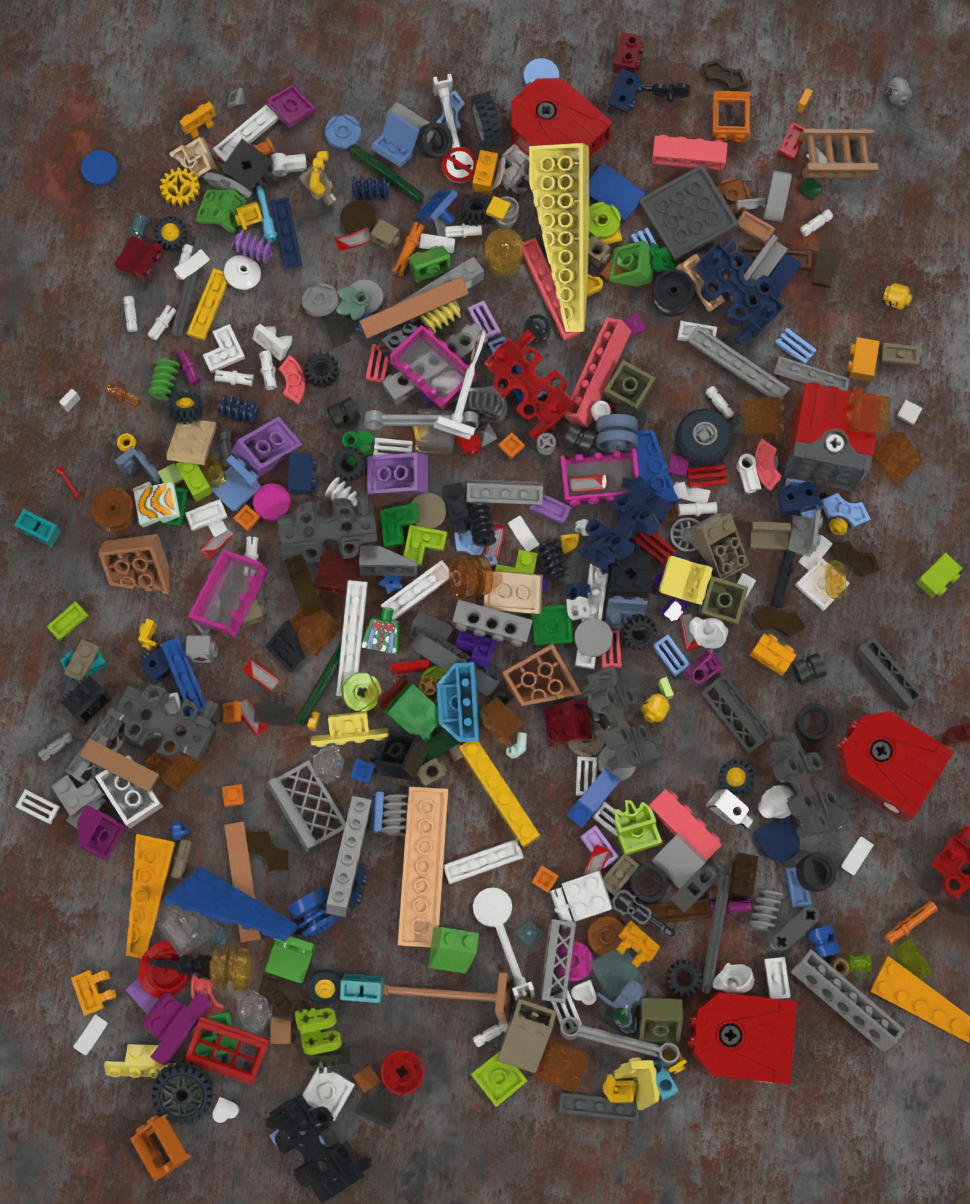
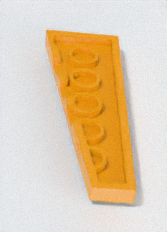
M139 834L136 835L126 956L141 959L150 948L175 842Z
M886 956L870 992L970 1043V1016L891 957Z

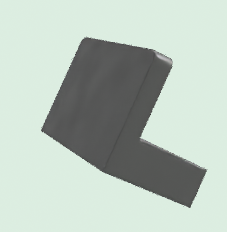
M420 611L413 620L407 637L414 640L420 629L424 628L447 641L454 626Z

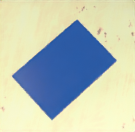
M604 163L589 179V198L596 203L603 202L609 206L613 205L616 207L623 223L640 205L639 199L647 195Z

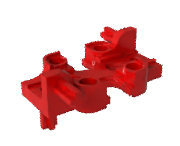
M527 330L515 343L508 338L484 364L496 375L493 385L503 398L514 389L523 391L524 400L515 410L529 421H534L538 418L541 420L528 433L537 441L538 437L548 429L554 432L557 428V422L571 410L575 403L564 393L567 389V381L556 369L545 378H540L535 374V367L544 357L533 347H526L535 338ZM534 353V360L527 362V355ZM515 365H519L522 369L519 375L512 374V368ZM560 379L561 385L558 388H553V381ZM503 380H508L507 388L501 389L500 383ZM545 391L548 394V398L541 402L538 400V394ZM529 406H534V413L527 415L526 409Z
M966 825L963 826L956 836L954 835L945 841V846L930 864L944 878L941 883L942 891L951 899L955 898L956 900L960 898L966 889H970V874L965 875L961 871L963 864L970 866V847L966 845L970 838V827ZM950 880H953L957 883L956 890H952L950 888Z

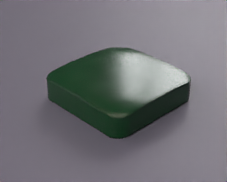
M808 178L799 187V191L809 200H813L823 190V187L814 178Z

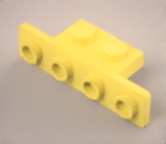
M367 711L328 715L330 734L311 736V745L316 747H324L330 743L343 745L348 741L362 743L366 739L380 741L388 737L389 730L388 728L369 730Z
M128 1044L125 1062L105 1061L104 1068L106 1075L111 1077L130 1076L133 1078L151 1077L156 1079L158 1073H161V1070L164 1067L167 1068L171 1063L162 1065L150 1058L159 1045Z

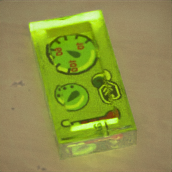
M911 939L906 940L893 949L904 967L920 980L933 973V970Z

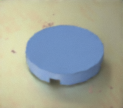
M337 115L328 121L325 127V136L327 142L333 148L348 150L354 144H358L361 138V128L359 122L354 117Z

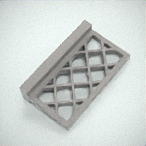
M309 760L278 778L268 781V788L306 853L315 846L344 831L346 822ZM307 767L311 773L310 780L299 778L300 770ZM286 778L295 780L293 790L284 788L281 781ZM297 781L308 783L306 793L295 790ZM310 784L319 786L321 790L319 797L308 794ZM293 794L305 796L303 806L293 803ZM307 797L318 800L316 810L304 807ZM320 801L329 803L331 806L329 813L318 811ZM303 810L315 813L312 823L303 820ZM317 814L328 817L326 827L314 824ZM330 817L338 819L342 826L337 829L328 828ZM313 827L325 830L322 838L314 839L312 835Z

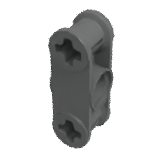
M813 906L802 909L788 920L770 939L771 948L776 952L788 949L819 920V911ZM811 912L813 914L811 916L812 919L807 920L805 918L807 916L806 913ZM782 938L784 940L783 946L778 947L776 944Z

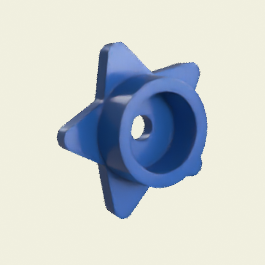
M385 576V579L378 583L379 586L385 588L387 594L397 589H403L399 582L401 576Z

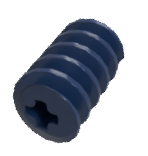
M353 176L352 195L354 196L355 194L357 200L360 199L361 195L364 200H367L368 195H370L371 200H374L376 195L378 200H381L383 195L386 200H389L390 179L386 182L385 177H383L381 182H379L378 177H375L374 182H372L371 178L368 177L367 181L364 182L363 176H361L359 182H357L356 176Z
M224 393L219 404L218 413H221L222 417L228 415L229 419L235 417L236 421L243 419L244 423H248L250 420V424L255 425L259 416L260 405L256 407V401L249 405L248 399L241 403V397L235 402L234 395L228 400L227 394Z

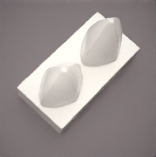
M259 324L255 327L253 340L267 351H271V354L278 360H283L292 344V336L278 338L275 336V326L264 327Z

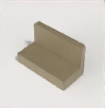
M752 522L750 526V548L788 550L791 523Z

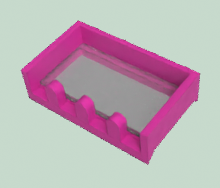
M421 325L390 354V363L443 411L460 395L466 371L470 365H466L456 352H451L447 344L442 340L439 341L429 328ZM474 369V376H473V379H472V383L476 381V373H475L476 371H475V369Z
M636 448L632 449L631 453L622 454L620 451H613L612 455H602L600 452L594 453V456L583 457L582 454L575 455V458L565 459L564 455L560 456L564 503L569 504V506H578L582 502L597 504L602 500L612 502L621 494H629L628 490L621 486L624 477L635 480L639 476ZM606 475V490L571 492L570 478Z
M222 550L216 560V564L208 575L203 589L199 592V596L191 608L188 617L197 625L211 628L235 638L268 573L267 568L259 561Z

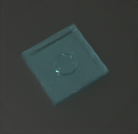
M615 948L589 962L608 999L619 994L631 978L638 983L643 981L638 968L631 963L633 958L628 949L621 954Z

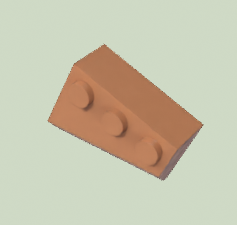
M158 534L104 541L98 554L109 585L133 589V587L144 588L145 591L149 592L157 590L162 591V594L170 593L169 565Z
M553 644L500 674L509 691L521 706L582 694Z

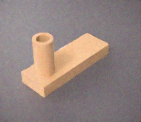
M693 254L682 264H678L676 270H681L690 276L693 280L695 291L707 311H712L725 300L720 295L715 301L711 300L708 303L702 297L700 291L704 282L693 270V267L700 261V258L697 254ZM708 286L710 291L715 292L714 287Z

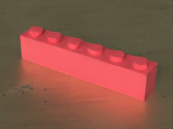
M606 318L570 397L575 405L564 415L571 424L588 428L593 418L591 413L592 405L601 400L631 333L628 326L620 319Z

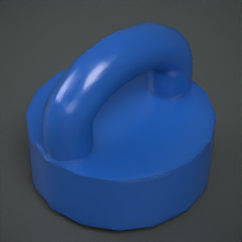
M179 820L171 821L170 835L173 841L181 840V835L189 833V828L180 825Z

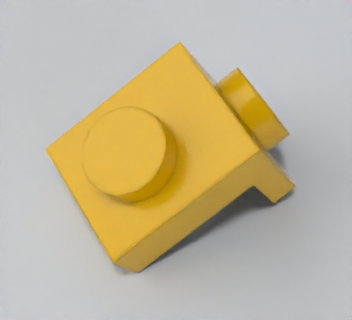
M257 201L236 208L238 215H235L238 226L242 225L243 230H247L246 226L263 220Z
M146 619V622L141 624L138 640L142 644L141 647L152 651L153 648L157 650L159 645L151 641L157 625L150 619Z
M665 1048L662 1051V1056L664 1059L672 1061L676 1058V1053L671 1048ZM680 1053L677 1062L672 1066H665L669 1073L674 1072V1074H677L685 1069L684 1064L687 1061Z
M608 1074L606 1082L603 1084V1092L610 1103L633 1102L637 1088L636 1082L634 1080L616 1081L612 1074Z

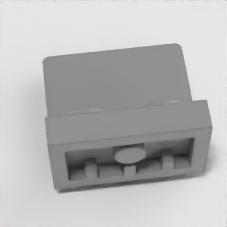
M816 510L812 518L792 516L788 550L795 552L796 555L808 557L811 556L813 551H816L821 540V535L818 534L819 528L822 527L823 516H820L821 510Z

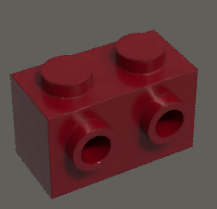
M621 32L613 72L620 74L621 70L624 69L634 74L635 70H639L641 59H638V56L643 54L645 45L642 43L643 36Z

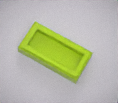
M75 601L46 627L61 641L88 618L89 615Z

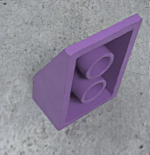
M277 417L238 439L231 452L237 459L240 458L247 465L245 469L248 472L252 470L258 477H261L290 456V453L299 449L302 443L282 419Z
M416 452L367 457V494L428 493V455Z

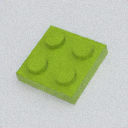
M499 1052L471 1074L495 1107L528 1082L517 1067L497 1061Z

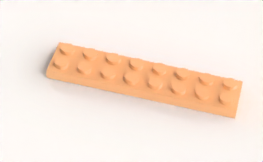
M409 787L398 946L431 948L433 928L439 927L448 789Z

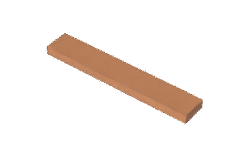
M459 277L362 319L359 323L366 339L467 296L469 293L462 277Z
M245 822L226 824L224 826L233 886L255 899ZM238 924L241 943L261 940L259 930L252 928L246 930L242 928V925Z

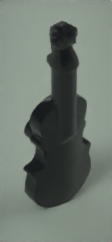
M687 83L644 84L642 91H652L656 96H667L666 101L673 102L674 97H688L690 95V85Z
M621 889L614 896L612 907L617 912H620L622 916L629 914L633 920H636L641 925L649 922L661 931L666 932L669 937L675 936V929L669 928L666 923L653 916L652 909L644 903L638 902L636 895L632 894L628 889Z
M199 954L197 958L182 955L177 961L157 960L155 958H152L150 961V965L153 968L158 966L160 968L177 969L180 975L190 976L194 974L198 979L208 980L215 975V961L210 955L203 956Z

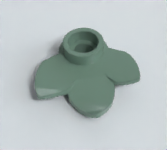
M345 287L337 291L342 301L338 305L336 312L340 315H351L353 321L360 319L365 314V307L370 304L371 298L369 293L364 290L357 291L353 287ZM360 298L365 299L363 302L358 301Z

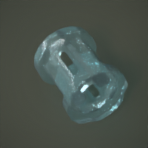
M135 213L134 220L131 226L127 228V231L133 236L141 238L146 224H149L150 221L146 216Z

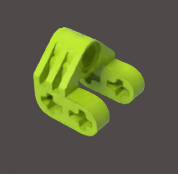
M311 1008V1010L306 1009L303 1012H295L296 1024L301 1034V1043L305 1054L315 1055L334 1051L341 1047L342 1040L338 1031L333 1030L321 1033L322 1029L330 1028L336 1024L337 1019L333 1009L324 1008L317 1010L316 1008Z

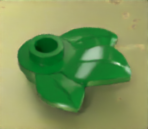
M652 242L649 250L653 256L651 262L653 269L658 273L676 269L668 248L662 247L660 249Z
M348 431L342 437V445L344 447L357 448L365 455L367 460L368 456H373V449L369 444L375 437L368 431L358 433ZM350 438H354L353 444L348 443ZM353 456L344 458L351 466L357 463Z

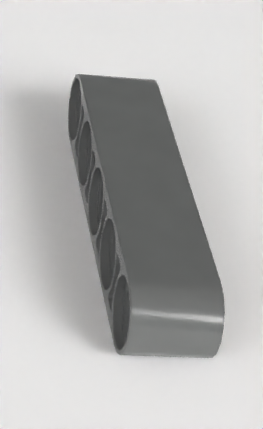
M424 628L420 629L411 644V647L416 652L446 671L454 663H470L471 661L469 655ZM474 664L477 690L484 695L491 696L501 681V677L488 667Z

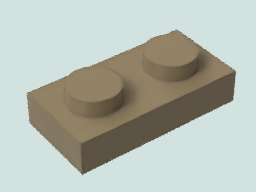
M882 344L881 363L918 367L920 362V346Z
M81 639L64 674L77 681L86 677L100 647Z
M623 854L603 878L606 890L615 896L640 865L628 855L624 856Z

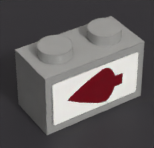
M187 636L186 656L191 663H214V658L218 657V646H216L211 636Z

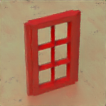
M200 1016L183 1062L189 1061L192 1065L195 1063L198 1064V1067L253 1085L269 1039ZM203 1029L219 1034L215 1044L200 1039ZM223 1036L239 1041L235 1051L219 1046ZM243 1042L258 1047L255 1058L239 1053ZM198 1043L213 1048L210 1058L194 1053ZM217 1050L233 1054L230 1065L214 1060ZM238 1056L253 1061L250 1072L234 1067Z

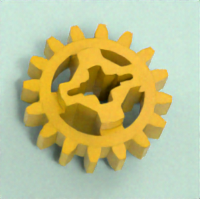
M178 167L176 172L170 169V175L164 174L166 179L160 180L162 183L160 190L162 191V197L166 199L167 203L172 201L174 207L177 203H179L180 207H183V203L189 206L190 200L196 201L194 195L199 196L198 189H200V184L198 183V178L194 177L193 171L188 173L187 168L181 171L180 167Z

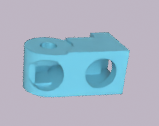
M657 1059L653 1062L656 1069V1084L660 1092V1098L664 1101L677 1094L679 1090L668 1070Z

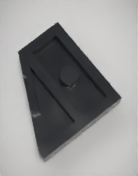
M288 619L281 625L265 647L290 673H293L306 658L293 625Z

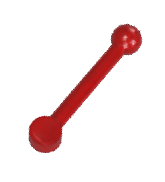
M58 466L56 468L57 473L62 475L73 492V497L79 499L81 494L75 490L65 475L64 468Z

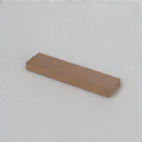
M92 739L88 740L80 755L82 758L148 792H151L160 776L158 773Z

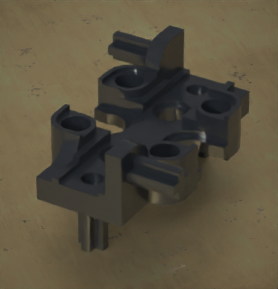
M302 1093L282 1103L269 1113L270 1116L265 1119V1126L267 1128L269 1127L272 1130L277 1127L279 1130L275 1136V1143L280 1153L286 1154L292 1149H297L302 1153L304 1157L303 1164L293 1170V1175L301 1186H311L321 1204L363 1178V1172L372 1167V1159H368L367 1156H364L357 1162L350 1161L353 1157V1150L348 1141L342 1144L338 1142L331 1147H326L320 1142V1132L330 1126L328 1123L334 1117L328 1108L324 1106L317 1108L309 1106ZM298 1125L304 1128V1135L300 1134L299 1130L297 1129ZM319 1161H322L325 1164V1171L321 1170L320 1166L318 1165Z

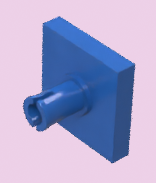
M454 189L438 190L415 218L419 222L436 221L440 217L446 226L450 225L455 220V217L446 208L458 194Z

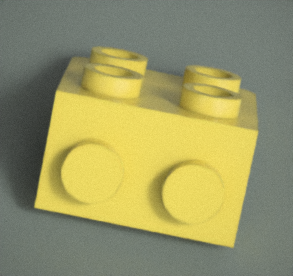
M670 556L659 591L663 594L702 605L713 568Z
M641 1058L629 1059L628 1063L621 1064V1067L614 1071L615 1079H633L636 1082L635 1096L638 1110H644L658 1102L660 1092L656 1084V1069L653 1060L641 1061Z

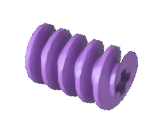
M244 230L237 234L232 243V251L236 250L237 253H243L244 256L250 255L251 259L256 258L257 261H263L264 264L270 261L273 252L271 241H268L265 245V239L262 238L258 242L257 235L251 239V233H248L245 237Z

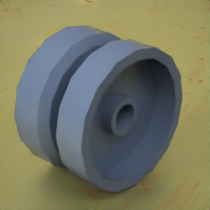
M609 414L597 419L596 429L599 432L596 436L597 448L608 452H626L638 447V437L635 434L638 431L637 418L625 414Z

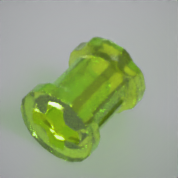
M865 954V956L848 955L850 973L858 970L871 972L870 954Z

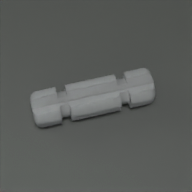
M69 731L64 733L62 738H57L47 745L46 749L40 750L38 752L39 757L46 761L50 758L51 754L54 755L66 747L65 744L73 742L74 737Z

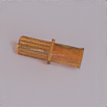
M112 382L106 386L105 393L116 397L120 402L124 401L134 407L141 405L142 399L128 392L127 388H120Z

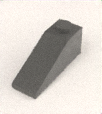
M360 546V575L417 576V562L381 546Z
M711 857L670 899L685 913L720 878L725 870Z

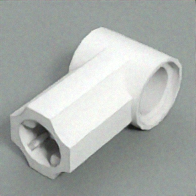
M275 153L270 156V159H272L271 173L277 177H283L290 172H300L307 169L305 154L286 156L283 153Z
M751 454L742 455L736 465L741 476L745 494L754 493L762 489L755 466L756 460ZM742 461H748L751 467L745 468L742 465Z

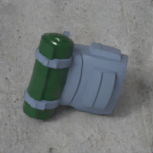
M631 978L614 1002H611L598 992L597 996L615 1010L613 1017L617 1026L627 1034L636 1032L637 1020L634 1014L641 1005V998L647 997L646 989Z

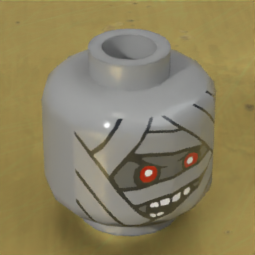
M893 78L886 87L887 96L894 105H905L912 96L911 87L904 78Z

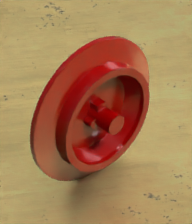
M164 940L155 943L144 953L138 966V979L146 993L160 998L164 992H168L173 996L185 987L190 976L180 975L177 969L160 968L158 966L153 968L150 965L152 958L177 961L182 955L191 956L185 946L173 940Z

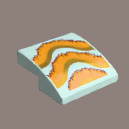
M174 483L158 484L134 492L139 524L142 527L158 521L166 523L180 517Z

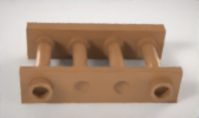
M859 128L857 130L804 129L798 140L807 141L810 163H807L802 171L803 178H873L879 168L878 163L869 162L866 141L871 138L874 130H867L866 128ZM814 141H824L827 163L817 162ZM832 141H842L844 163H836L834 161ZM849 141H859L862 163L852 162Z

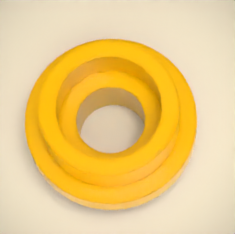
M125 433L118 437L117 446L121 451L126 452L132 446L135 448L136 440L133 435ZM130 441V444L125 446L124 442Z
M837 517L829 522L830 530L834 534L844 535L847 532L848 525L842 518Z

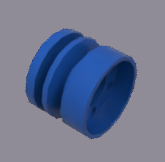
M324 888L309 893L288 907L294 920L304 918V921L298 926L299 930L309 927L302 933L304 938L323 933L341 918L337 915L329 916L326 913L324 905L327 904L328 894Z

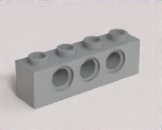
M458 600L452 620V626H455V629L459 631H474L473 634L482 637L488 635L498 642L506 640L516 647L527 645L533 620L462 600ZM476 616L479 620L477 623H470L468 618ZM489 621H494L497 623V626L490 629L486 624ZM512 626L516 631L513 634H508L505 628Z

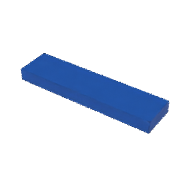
M180 637L161 643L183 702L185 699L193 702L201 712L206 703ZM193 709L187 710L189 716L193 714Z

